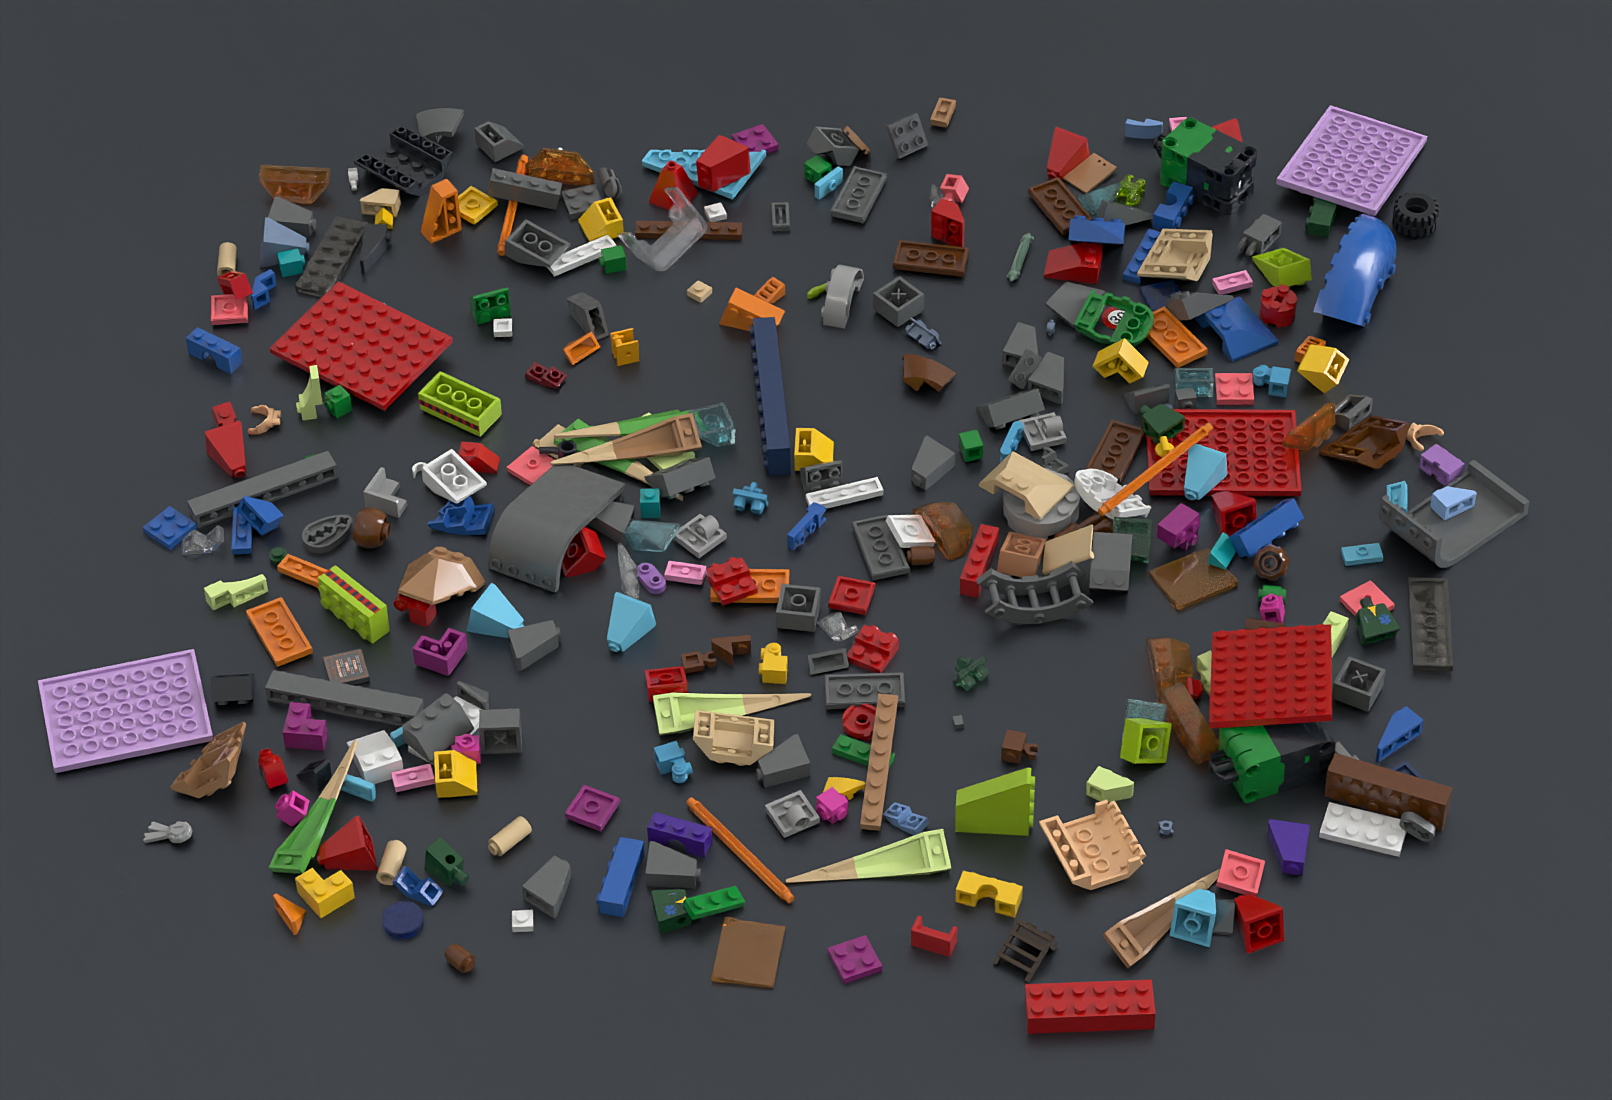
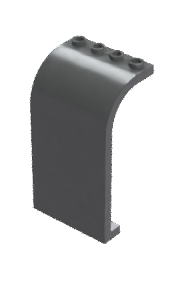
M1473 460L1468 464L1467 472L1445 487L1475 491L1477 495L1474 507L1444 521L1430 507L1432 495L1405 513L1403 507L1399 508L1398 503L1394 505L1389 501V496L1386 494L1381 498L1379 510L1380 521L1437 566L1446 568L1456 564L1526 516L1530 501L1477 461Z
M571 464L553 465L503 511L492 535L488 568L556 592L559 589L562 561L570 542L579 531L612 501L621 503L624 500L625 483Z

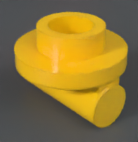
M1166 436L1160 437V443L1156 445V454L1163 457L1174 449V446L1168 443Z

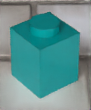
M298 248L277 253L282 277L304 273L305 259L304 255H300Z
M659 488L640 489L641 518H660Z

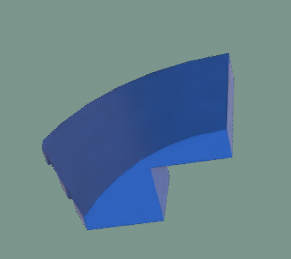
M471 496L457 504L449 500L438 511L439 516L434 521L430 520L428 522V526L434 530L452 534H487L495 508L492 503L475 506Z

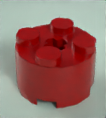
M1283 284L1263 290L1259 314L1261 320L1267 325L1268 322L1276 324V327L1290 325L1296 316V294L1287 285Z

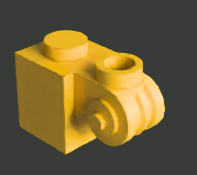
M770 643L766 648H761V660H763V663H759V674L762 675V683L786 684L788 656H781V646L779 644Z

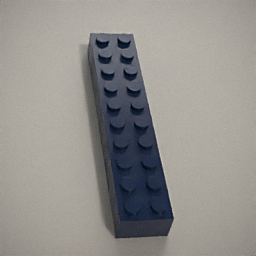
M775 317L753 318V326H750V337H753V339H750L751 350H754L752 352V363H756V365H753V374L757 376V378H754L755 389H759V391H756V401L760 402V404H757L758 415H762V417H759V428H763V430H760L761 441L765 442L762 444V455H766V457H763L764 468H768V476L791 474L790 442Z

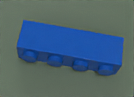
M1294 498L1286 499L1229 538L1239 557L1248 556L1250 558L1255 556L1260 548L1271 545L1273 539L1284 536L1286 530L1296 528L1299 525L1298 522L1304 519V516Z
M620 837L618 844L614 845L612 851L613 859L609 860L607 865L608 874L603 877L602 891L598 892L596 904H599L600 913L624 917L645 854L644 841Z

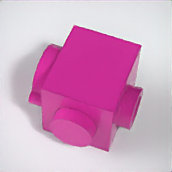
M1269 594L1262 598L1260 606L1261 619L1283 623L1285 609L1282 596Z
M471 734L455 736V744L451 746V750L476 761V764H481L480 736H473Z
M833 787L816 797L817 805L815 809L822 820H828L833 824L838 820H842L848 814L847 798L842 794L840 795Z
M295 791L288 795L283 794L275 805L277 809L276 817L288 825L294 826L306 816L310 800Z

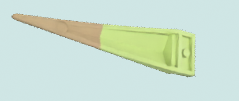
M667 693L654 695L653 702L659 736L694 730L695 710L745 716L811 697L812 694Z
M943 829L922 832L873 851L786 879L785 882L799 883L929 875L931 873L951 870Z

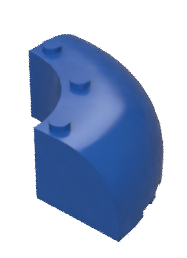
M1360 214L1359 217L1355 218V222H1352L1348 227L1349 234H1344L1339 243V253H1335L1330 265L1333 268L1325 275L1326 286L1323 290L1320 289L1313 312L1365 327V324H1368L1370 321L1371 313L1369 312L1379 289L1382 290L1385 280L1390 278V275H1393L1395 272L1396 264L1394 262L1397 250L1393 233L1384 222L1375 217Z

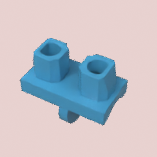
M752 482L750 487L744 486L743 490L736 488L733 490L734 508L736 510L743 511L747 503L752 504L751 512L761 514L764 507L768 508L769 501H767V495L762 494L763 489L757 488L756 482Z

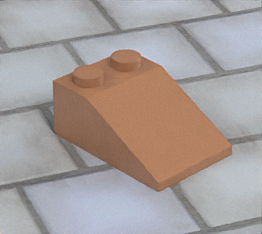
M1009 531L1000 550L997 572L1020 578L1037 575L1047 539Z

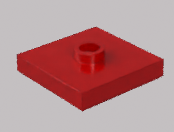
M838 576L828 602V608L866 615L875 590V583Z

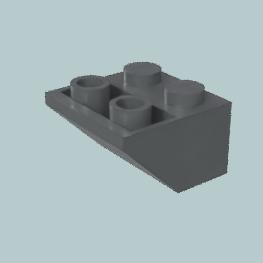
M488 121L474 128L476 144L494 162L524 148V145L503 126Z
M842 460L801 467L800 481L805 494L843 485Z

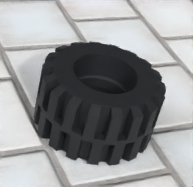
M1407 192L1405 195H1400L1394 203L1392 219L1394 228L1398 229L1399 233H1404L1405 236L1409 235L1414 238L1415 236L1423 237V235H1429L1437 227L1438 202L1431 198L1430 195H1425L1422 192Z

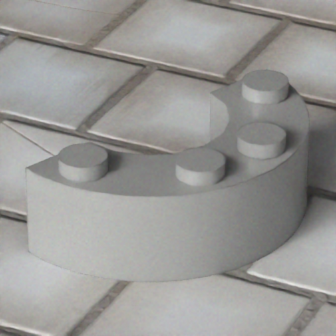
M838 265L835 269H832L831 280L826 283L825 291L827 296L825 306L821 309V317H823V325L844 329L849 318L853 292L860 291L864 275L861 268Z

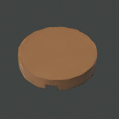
M848 126L843 129L845 134L849 132L848 137L865 155L871 152Z

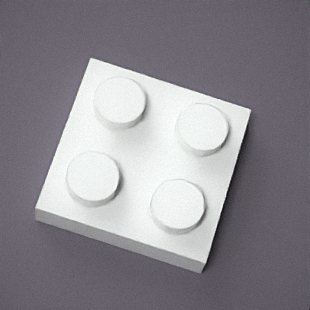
M888 515L886 522L901 548L934 546L936 541L921 515Z

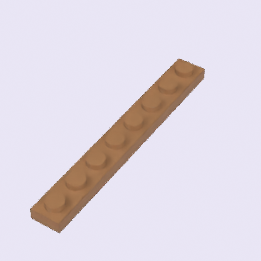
M878 694L860 829L881 830L898 695Z

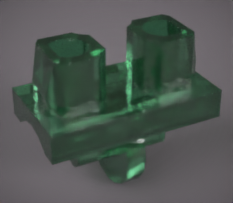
M963 656L957 659L958 666L955 667V670L959 673L956 675L957 679L953 681V684L956 687L961 684L968 691L976 684L972 677L973 674L980 681L985 679L990 673L984 665L987 661L986 658L982 656L973 662L971 657L967 659Z

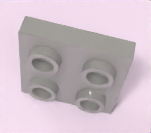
M1054 412L1019 420L1023 423L1022 433L1031 451L1042 449L1045 446L1051 447L1066 443L1067 438L1063 431L1061 417L1059 415L1056 416Z
M699 514L672 533L673 539L698 558L727 539L726 533L719 528L717 520L711 515L704 517Z
M801 790L765 805V811L784 838L820 823V817Z

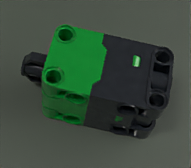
M1194 118L1184 119L1171 133L1164 131L1154 140L1153 148L1156 150L1159 158H1161L1160 183L1163 186L1170 188L1173 182L1193 187L1195 201L1222 215L1234 213L1254 193L1255 178L1252 176V169L1255 167L1257 160L1256 148L1205 125Z
M1318 722L1220 728L1219 751L1210 754L1208 768L1214 780L1216 779L1225 785L1233 783L1243 802L1250 803L1260 798L1327 778V771L1335 754L1336 744L1328 730L1321 728Z

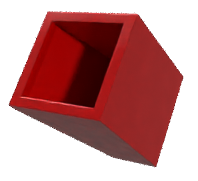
M718 135L696 160L698 186L714 192L748 175L751 172L749 147Z

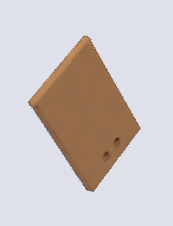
M1093 153L1065 175L1063 180L1088 194L1113 174L1117 167Z

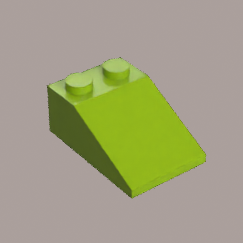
M1286 248L1252 256L1254 263L1271 285L1275 287L1283 284L1290 288L1293 285H1304L1306 281L1312 280L1310 259Z

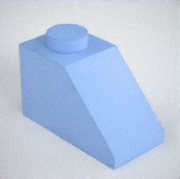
M1447 486L1432 493L1430 507L1445 521L1474 507L1477 493L1473 490Z

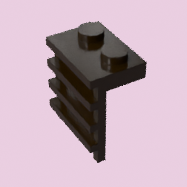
M1017 919L1014 928L1009 932L1006 941L1004 940L1001 950L997 952V957L993 963L998 965L1000 960L1003 959L1028 973L1025 981L1029 983L1048 949L1055 952L1058 944L1054 940L1055 936L1049 932H1041L1037 930L1038 927L1028 921L1024 923ZM1015 937L1041 951L1038 958L1011 944L1013 938ZM1007 948L1035 962L1030 969L1005 955L1004 953Z

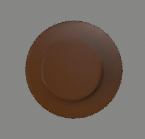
M912 546L909 551H906L907 562H910L911 566L930 565V563L935 562V551L933 547L929 548V546Z
M452 944L446 949L445 957L447 962L461 973L473 969L475 956L461 945Z

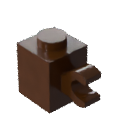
M1007 729L1001 747V760L1021 764L1023 755L1029 760H1036V753L1034 752H1038V745L1026 743L1027 733Z

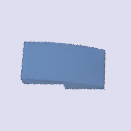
M1147 118L1144 123L1127 119L1125 123V136L1140 139L1156 138L1162 133L1163 122Z
M896 802L883 813V818L912 835L920 834L929 825L927 817L914 814L909 806Z

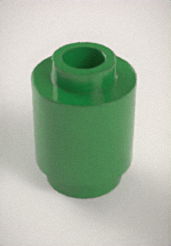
M1263 585V589H1259L1258 600L1273 594L1282 596L1283 604L1285 605L1286 589Z

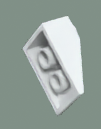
M453 449L422 467L423 482L434 493L456 504L487 485V482Z
M385 730L355 739L358 745L353 759L363 780L377 784L392 779L391 772L403 770L402 758L396 745ZM354 740L347 742L348 748H350Z

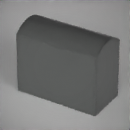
M961 715L953 716L955 729L964 728Z

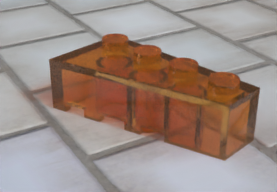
M1180 682L1161 690L1155 706L1156 712L1164 722L1172 724L1171 731L1197 764L1209 760L1211 753L1219 751V741L1184 684Z

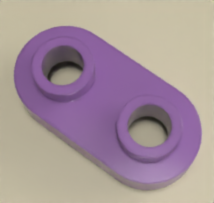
M642 563L637 566L636 577L650 593L660 594L666 589L665 578L652 564Z

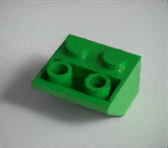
M508 287L469 297L470 311L476 325L511 316Z

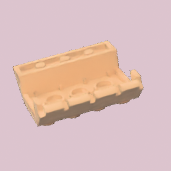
M1107 800L1095 803V814L1064 824L1058 815L1039 821L1043 832L1072 884L1093 890L1127 879L1143 864L1142 860L1146 857L1141 845L1138 844L1139 842L1132 830L1129 829L1130 826L1121 814L1115 801H1111L1109 804Z

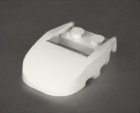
M1098 469L1079 470L1076 472L1074 486L1078 494L1097 512L1104 502L1108 501L1127 485L1121 486L1117 483L1118 479ZM1131 494L1112 509L1110 513L1107 512L1105 516L1117 522L1125 517L1138 515L1147 517L1151 507L1141 502L1142 498L1139 495L1134 496Z

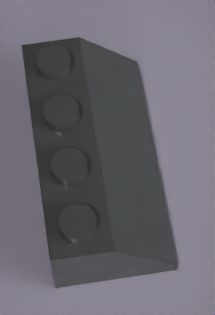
M493 168L487 195L556 210L562 183Z

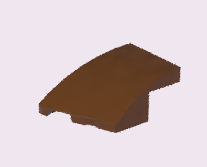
M905 354L902 357V360H904L902 380L916 391L924 386L925 383H928L939 392L956 375L955 372L929 358L913 354Z

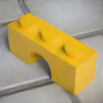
M963 871L956 887V902L975 907L979 899L990 897L995 900V913L1015 918L1022 900L1023 886Z

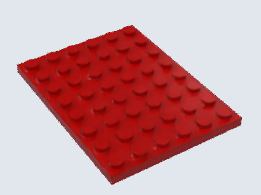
M338 281L269 349L271 354L309 373L310 366L317 365L320 379L336 387L340 385L348 393L385 411L453 340L451 336Z
M1173 409L1185 416L1184 430L1168 440V443H1171L1174 448L1197 431L1200 426L1210 423L1213 426V430L1196 444L1226 453V477L1204 496H1212L1217 492L1223 491L1243 496H1301L1295 410ZM1146 434L1148 468H1150L1162 457L1156 454V444ZM1189 449L1148 481L1149 495H1185L1184 485Z
M1331 624L1212 632L1210 729L1332 721Z

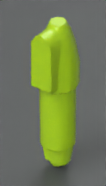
M826 283L808 291L807 298L812 299L819 296V294L825 291Z

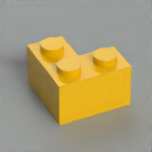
M1124 338L1098 351L1093 367L1104 378L1118 372L1130 384L1144 376L1149 362Z
M313 868L295 878L298 894L320 918L355 898L353 883L341 870L325 880Z

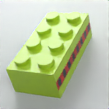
M441 371L418 393L421 410L479 437L502 415L500 398Z
M335 565L318 577V589L322 606L325 609L331 610L338 619L346 622L349 628L356 630L363 639H367L373 644L390 632L387 605Z

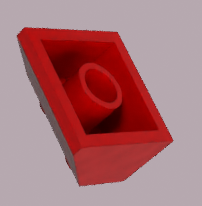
M584 527L574 536L565 552L561 565L566 577L595 571L606 560L597 533Z

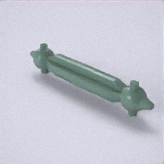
M1030 233L1023 235L1022 239H1020L1021 243L1011 270L1006 275L1010 282L1016 280L1020 275L1022 264L1030 246L1029 244L1034 240Z

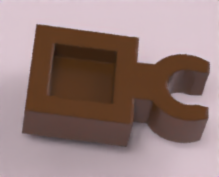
M700 651L681 654L685 674L703 671L704 666H717L714 651H707L703 655H701Z

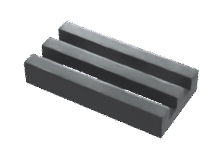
M789 202L771 203L772 232H775L776 229L783 231L785 228H787V231H790ZM775 207H778L779 224H776ZM782 207H785L786 210V223L784 224L782 218Z

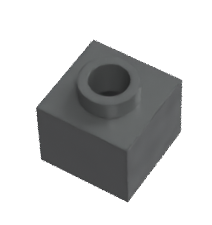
M1193 387L1175 389L1174 404L1176 409H1196L1197 397Z

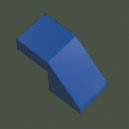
M271 269L255 277L253 293L251 294L252 305L255 310L270 302L268 290L276 286L275 273Z
M407 866L403 867L392 881L406 897L429 906H433L443 892L430 877L420 880Z

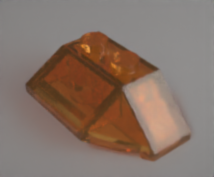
M543 148L525 164L527 176L580 186L595 184L594 171L578 152Z
M260 165L259 182L273 198L280 197L291 203L312 204L329 187L331 169Z
M1327 402L1314 414L1292 429L1281 445L1287 448L1309 451L1313 447L1317 448L1324 439H1329L1333 434L1332 428L1336 424L1335 404Z
M929 502L913 509L915 515H921L936 544L949 561L966 554L974 527L956 503Z
M1167 636L1146 638L1158 699L1178 698L1181 691L1186 688V678H1193L1195 676L1189 644Z

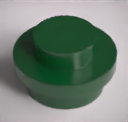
M282 547L273 548L268 554L269 560L273 564L278 565L288 553Z

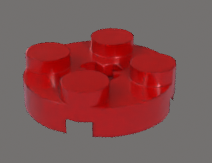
M861 704V706L857 707L855 705L850 706L843 714V731L854 738L869 741L873 736L876 707L870 704ZM863 719L866 720L865 723H859V721H858V720H861V721H862Z

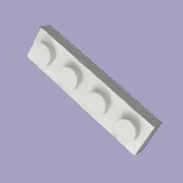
M606 235L563 253L551 267L547 268L554 276H557L601 257V249L617 245Z
M878 477L807 493L805 496L808 506L816 502L827 509L882 496L883 488Z

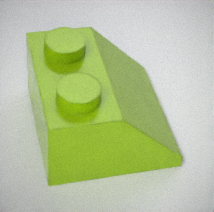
M1126 718L1120 758L1135 764L1166 763L1172 724L1142 718Z

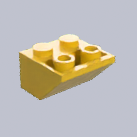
M611 197L593 202L578 219L589 242L606 235L611 239L624 235L623 219Z
M1309 345L1297 372L1323 393H1326L1338 385L1349 359L1336 348Z
M796 428L795 471H800L801 467L833 461L834 442L815 428Z
M455 750L434 752L437 798L478 795L476 761Z

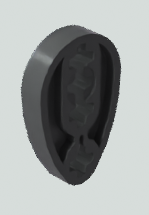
M334 515L310 523L302 532V541L305 549L312 553L323 554L338 547L353 529L352 518L349 515Z

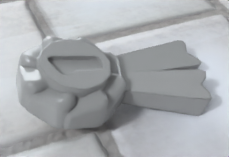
M177 821L169 827L152 822L151 826L148 827L150 833H144L145 838L143 841L144 843L169 839L172 843H182L190 838L193 830L187 822Z

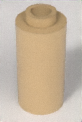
M226 242L219 247L218 277L236 270L237 247L233 243Z
M518 816L488 840L489 851L493 855L502 856L532 832L530 824L525 818Z
M399 840L389 841L386 845L376 876L377 880L384 885H394L392 881L400 872L407 848Z

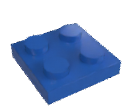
M169 506L142 528L143 533L171 550L195 531L197 524Z

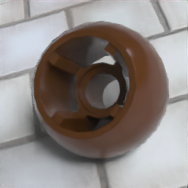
M368 507L359 510L353 528L354 542L365 549L380 547L384 540H388L391 524L387 523V515L377 508Z

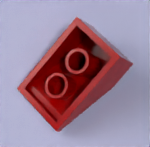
M1082 242L1050 250L1044 278L1097 284L1102 263L1103 244Z

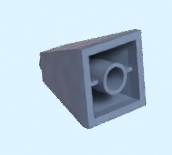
M265 217L259 268L279 264L278 252L298 248L300 255L308 254L309 243H306L304 236Z

